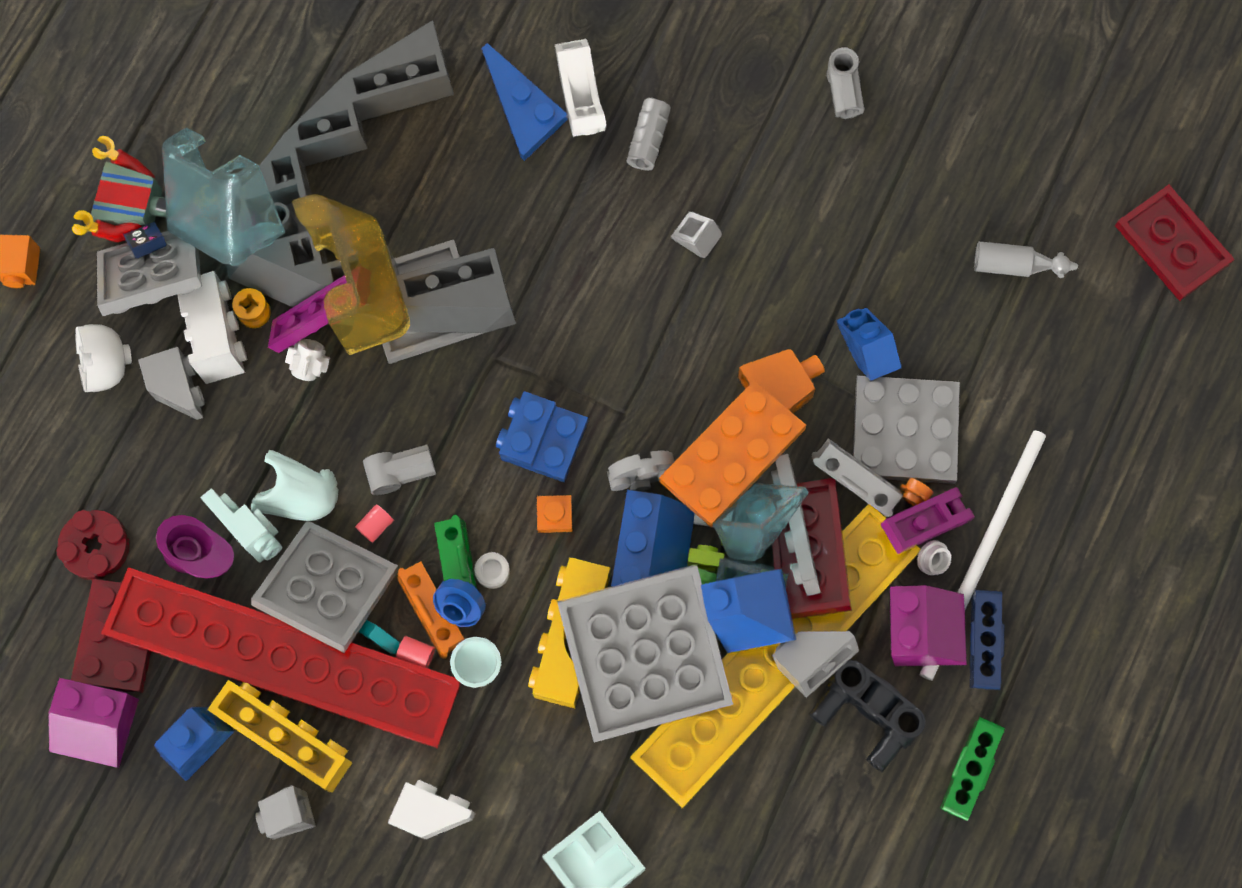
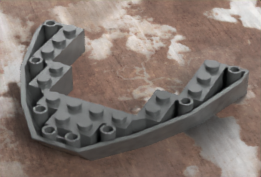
M433 20L346 73L284 133L217 220L229 279L248 288L257 289L266 296L294 307L353 269L359 268L368 273L366 298L360 306L354 307L336 320L377 331L486 333L516 324L495 248L399 274L396 261L388 246L333 262H327L305 166L368 149L361 124L363 120L454 95Z

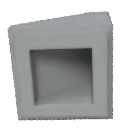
M689 211L671 235V238L696 255L705 258L720 239L722 232L714 220Z

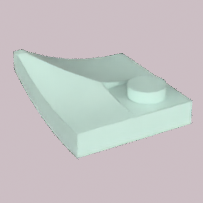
M601 811L543 855V859L565 888H624L645 871V867Z

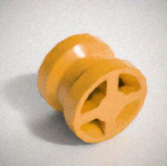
M243 289L233 299V311L246 327L258 328L269 320L271 314L270 306L263 294L257 289ZM252 302L248 309H244V307H247Z

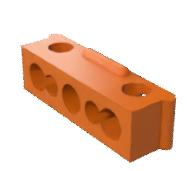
M422 562L407 569L400 568L398 570L399 584L440 658L446 659L448 653L452 652L460 642L465 640L457 625L448 622L436 611L433 604V595L437 589Z

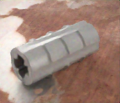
M654 98L644 100L626 160L632 167L641 170H653L671 109L666 102Z

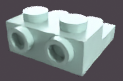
M212 488L200 497L239 543L259 563L264 559L270 560L281 551L282 546L274 537L278 530L259 509L252 513L245 504L239 508L226 493L219 496Z

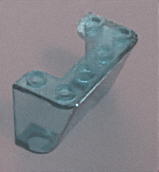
M184 128L165 140L162 145L167 230L221 263L231 266L242 264L246 261L247 257L261 248L270 246L275 239L285 233L260 167L257 163L238 155L212 172L207 170L197 148L206 142L204 136ZM244 168L238 173L229 174L235 169Z

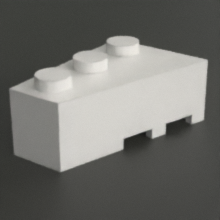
M215 271L201 274L202 287L188 294H177L180 313L184 317L187 327L184 330L185 339L187 342L190 341L193 354L188 355L189 363L206 384L245 373L242 361L247 360L242 341L237 342L234 332L239 330L237 317L234 311H229L227 301L232 299L226 280L220 281Z

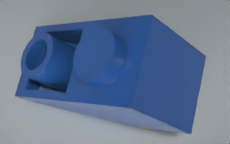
M867 308L853 310L845 317L836 320L857 367L870 381L901 368L893 333Z

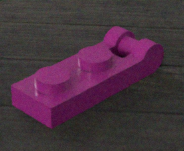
M955 487L885 519L880 525L897 554H900L951 529L968 523L975 516L970 508H965L960 499L963 496L959 489Z

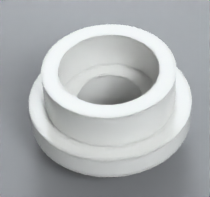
M937 540L927 542L919 551L917 558L918 567L928 575L944 573L951 563V554L946 545Z

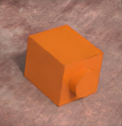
M0 235V281L4 286L22 288L24 284L36 285L40 247L30 236Z

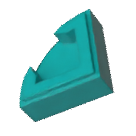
M368 620L364 622L358 631L391 654H395L399 648V641Z

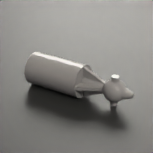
M979 241L976 247L974 270L976 272L1029 277L1031 274L1052 269L1059 278H1063L1064 274L1078 269V264L1070 261L1068 257L1064 256L1063 252H1059L1056 257L1050 259L1034 251L1033 247Z

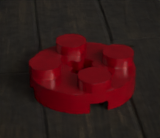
M81 510L76 512L72 519L62 528L56 552L64 566L76 576L87 580L101 579L99 577L106 576L109 573L113 574L122 567L129 554V538H127L122 522L110 513L101 510ZM98 536V542L102 544L99 550L93 549L91 554L87 553V541Z

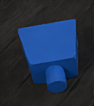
M209 707L189 708L154 745L160 756L185 781L235 732L226 722L208 711Z

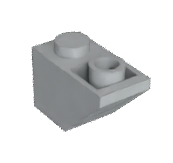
M175 347L138 359L146 389L155 400L196 420L203 418L200 407L205 405V401L199 386L194 387L191 376L196 375V371L190 365L188 356L185 357L180 349Z

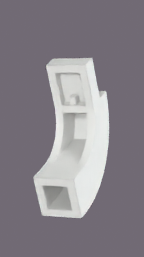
M587 39L555 44L560 78L573 137L605 131V115L598 96Z

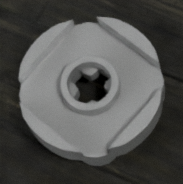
M669 451L650 452L652 458L640 459V455L637 454L613 463L608 467L609 472L607 471L611 490L619 491L629 487L630 490L640 492L649 490L651 488L650 483L659 481V477L675 462L673 453Z

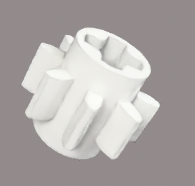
M302 339L299 343H295L294 348H288L285 363L290 364L289 369L292 370L291 373L294 377L305 381H313L316 377H320L321 372H327L330 357L325 356L326 351L321 343L310 339Z

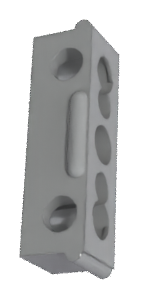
M829 438L818 452L812 453L813 462L817 467L885 516H892V509L902 498L901 491Z

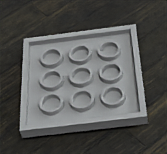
M696 564L557 601L594 742L733 705L715 632L707 619L701 590L702 582Z

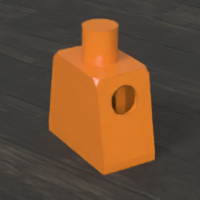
M787 349L739 367L738 378L745 389L753 381H756L788 410L795 413L813 398L815 387L811 380L824 373L825 369L816 355L799 362L791 349Z

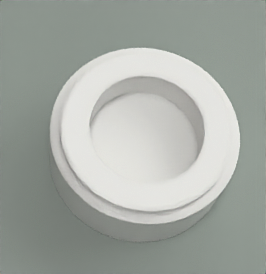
M490 552L482 555L477 560L474 572L482 586L495 589L507 582L510 568L507 560L502 555Z

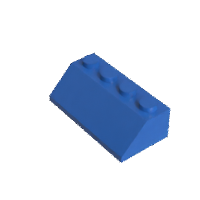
M627 490L611 587L687 567L695 513L684 503L664 495Z

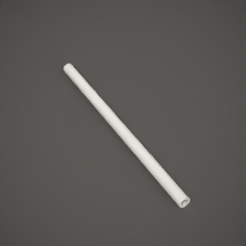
M1033 431L960 586L958 593L964 594L965 609L1046 438V435L1042 432ZM939 665L923 666L919 675L932 681Z

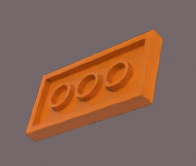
M753 381L659 477V482L708 526L712 527L806 429V424L756 381Z

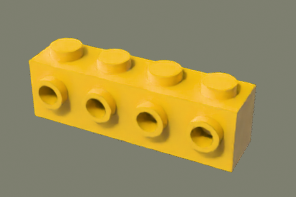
M228 680L207 710L323 789L332 793L353 763L344 757L348 750L331 739L326 745L315 738L319 732L303 720L296 725L286 717L290 711L272 700L268 706L257 699L261 692L248 683L242 682L238 686Z

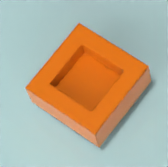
M571 495L537 496L538 533L572 532Z

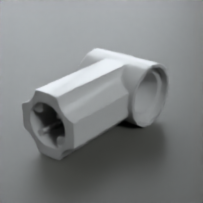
M844 47L832 52L827 68V78L831 85L835 116L847 119L863 114L864 105L857 69L858 56L852 49ZM838 64H844L848 66L850 70L840 71L835 66Z
M428 445L396 454L391 452L377 453L363 460L372 495L388 494L401 488V484L436 475Z

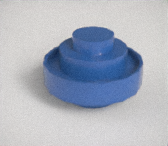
M459 579L445 580L433 595V604L436 611L442 618L457 626L470 627L475 625L485 612L486 603L483 596L469 582Z

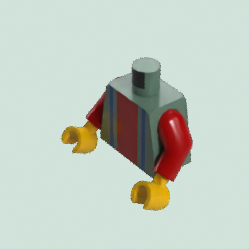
M107 136L99 137L97 140L106 145L107 152H102L94 147L92 153L98 159L109 157L111 163L105 162L91 214L80 210L73 216L76 220H82L86 226L74 224L72 227L73 232L77 235H84L91 231L93 236L119 243L125 241L124 234L155 222L156 216L172 218L175 212V200L161 197L162 189L155 180V175L138 159L121 149L114 150L115 146L112 139Z

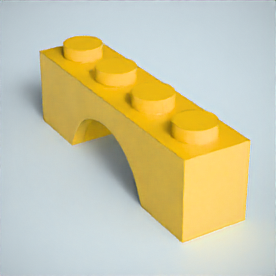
M569 557L567 567H560L556 586L561 587L558 600H551L547 619L552 620L549 634H542L538 647V653L543 654L539 668L533 667L528 687L534 688L532 692L534 698L576 708L580 687L573 661L566 651V634L557 601L608 588L611 577L610 567Z

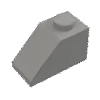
M799 631L795 634L796 640L780 643L772 656L778 670L807 698L859 651L855 636L850 631Z
M291 786L258 802L260 812L256 813V821L262 834L266 833L267 838L277 839L315 827L308 795L304 790Z

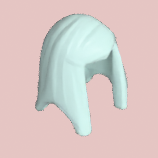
M269 450L266 453L264 462L275 468L277 474L276 484L267 491L257 493L251 503V512L259 509L264 514L312 521L325 517L334 509L338 500V488L336 487L337 481L333 472H330L329 469H322L318 473L273 450Z

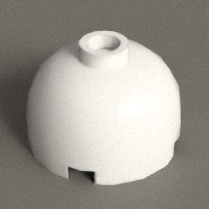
M89 324L76 327V350L80 357L81 365L78 366L84 391L100 392L117 385L124 376L125 365L132 362L129 344L122 345L120 336L113 329L104 325Z

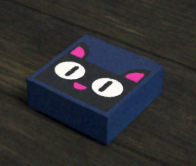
M155 222L124 234L130 250L137 259L167 246Z

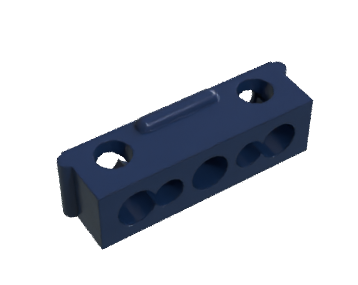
M975 590L974 595L971 597L970 688L1001 689V658L1004 657L1005 626L1002 623L1001 591ZM982 605H986L992 610V616L987 619L990 627L984 626L982 622L986 616L981 611ZM982 635L990 638L992 643L990 647L984 646L981 643L980 637ZM982 654L987 655L989 658V664L986 667L991 671L990 677H986L981 673L980 666L985 663L982 659Z

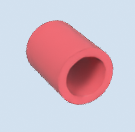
M376 504L355 528L373 543L394 520Z
M405 636L399 645L396 658L428 668L433 659L435 647Z

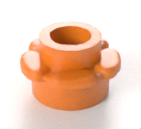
M910 478L906 485L902 484L900 487L904 491L902 498L912 506L929 500L934 493L928 486L914 478Z

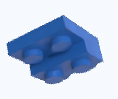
M524 391L521 399L514 398L511 403L508 417L513 419L509 429L502 428L497 438L496 448L500 449V458L502 461L565 483L588 424V417L557 407L556 402Z

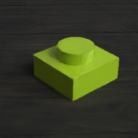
M698 545L697 549L690 548L687 566L696 564L699 569L721 574L724 553H718V548L713 546Z

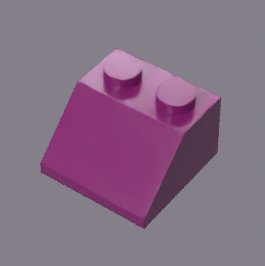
M926 585L891 586V656L894 665H967L964 594Z
M59 678L49 710V752L119 768L139 699L128 693Z

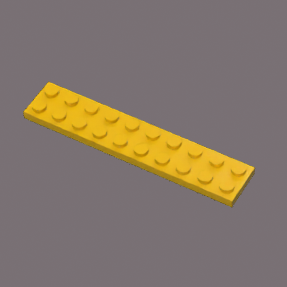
M868 504L842 531L852 611L792 619L795 634L799 631H847L919 554L920 548L915 546L897 554L880 525L887 518ZM780 643L728 653L722 659L733 705L661 724L630 757L681 808L695 796L795 688L778 670L772 655Z

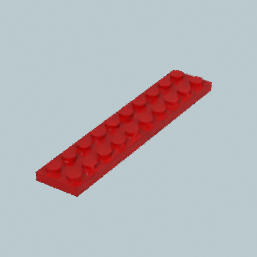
M129 567L101 632L104 636L239 682L248 683L251 686L438 749L461 685L454 677L351 643L345 653L271 615Z

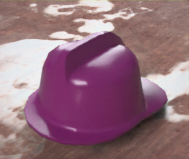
M186 515L172 516L164 520L157 529V546L162 552L165 562L176 572L188 573L199 578H213L226 573L233 565L234 552L231 545L194 517Z

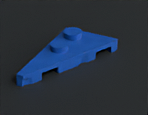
M487 43L482 47V52L495 84L503 111L506 114L510 130L516 141L520 157L525 161L568 120V114Z

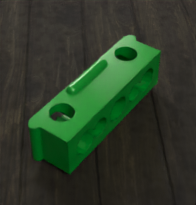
M453 515L452 519L434 523L444 581L459 579L471 583L477 589L466 522L459 516Z
M981 717L974 722L968 740L952 773V779L940 806L942 810L968 821L979 792L984 790L994 766L995 759L993 757L1003 735L1004 727ZM980 734L986 735L989 739V746L981 749L982 758L977 757L975 754V748L980 746L978 742ZM970 762L976 765L978 770L976 776L968 774L966 770L967 763ZM962 781H966L969 784V790L963 793L966 797L964 805L957 803L955 799L956 791L963 789L961 787Z

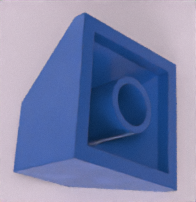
M782 569L701 585L708 622L727 653L796 640Z

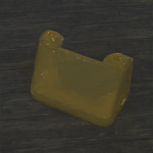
M318 194L307 195L293 200L292 203L296 216L309 232L315 249L317 251L323 250V248L329 249L334 253L337 260L341 262L347 283L336 286L326 294L324 308L330 326L348 355L405 335L410 326V317L382 229L376 218Z

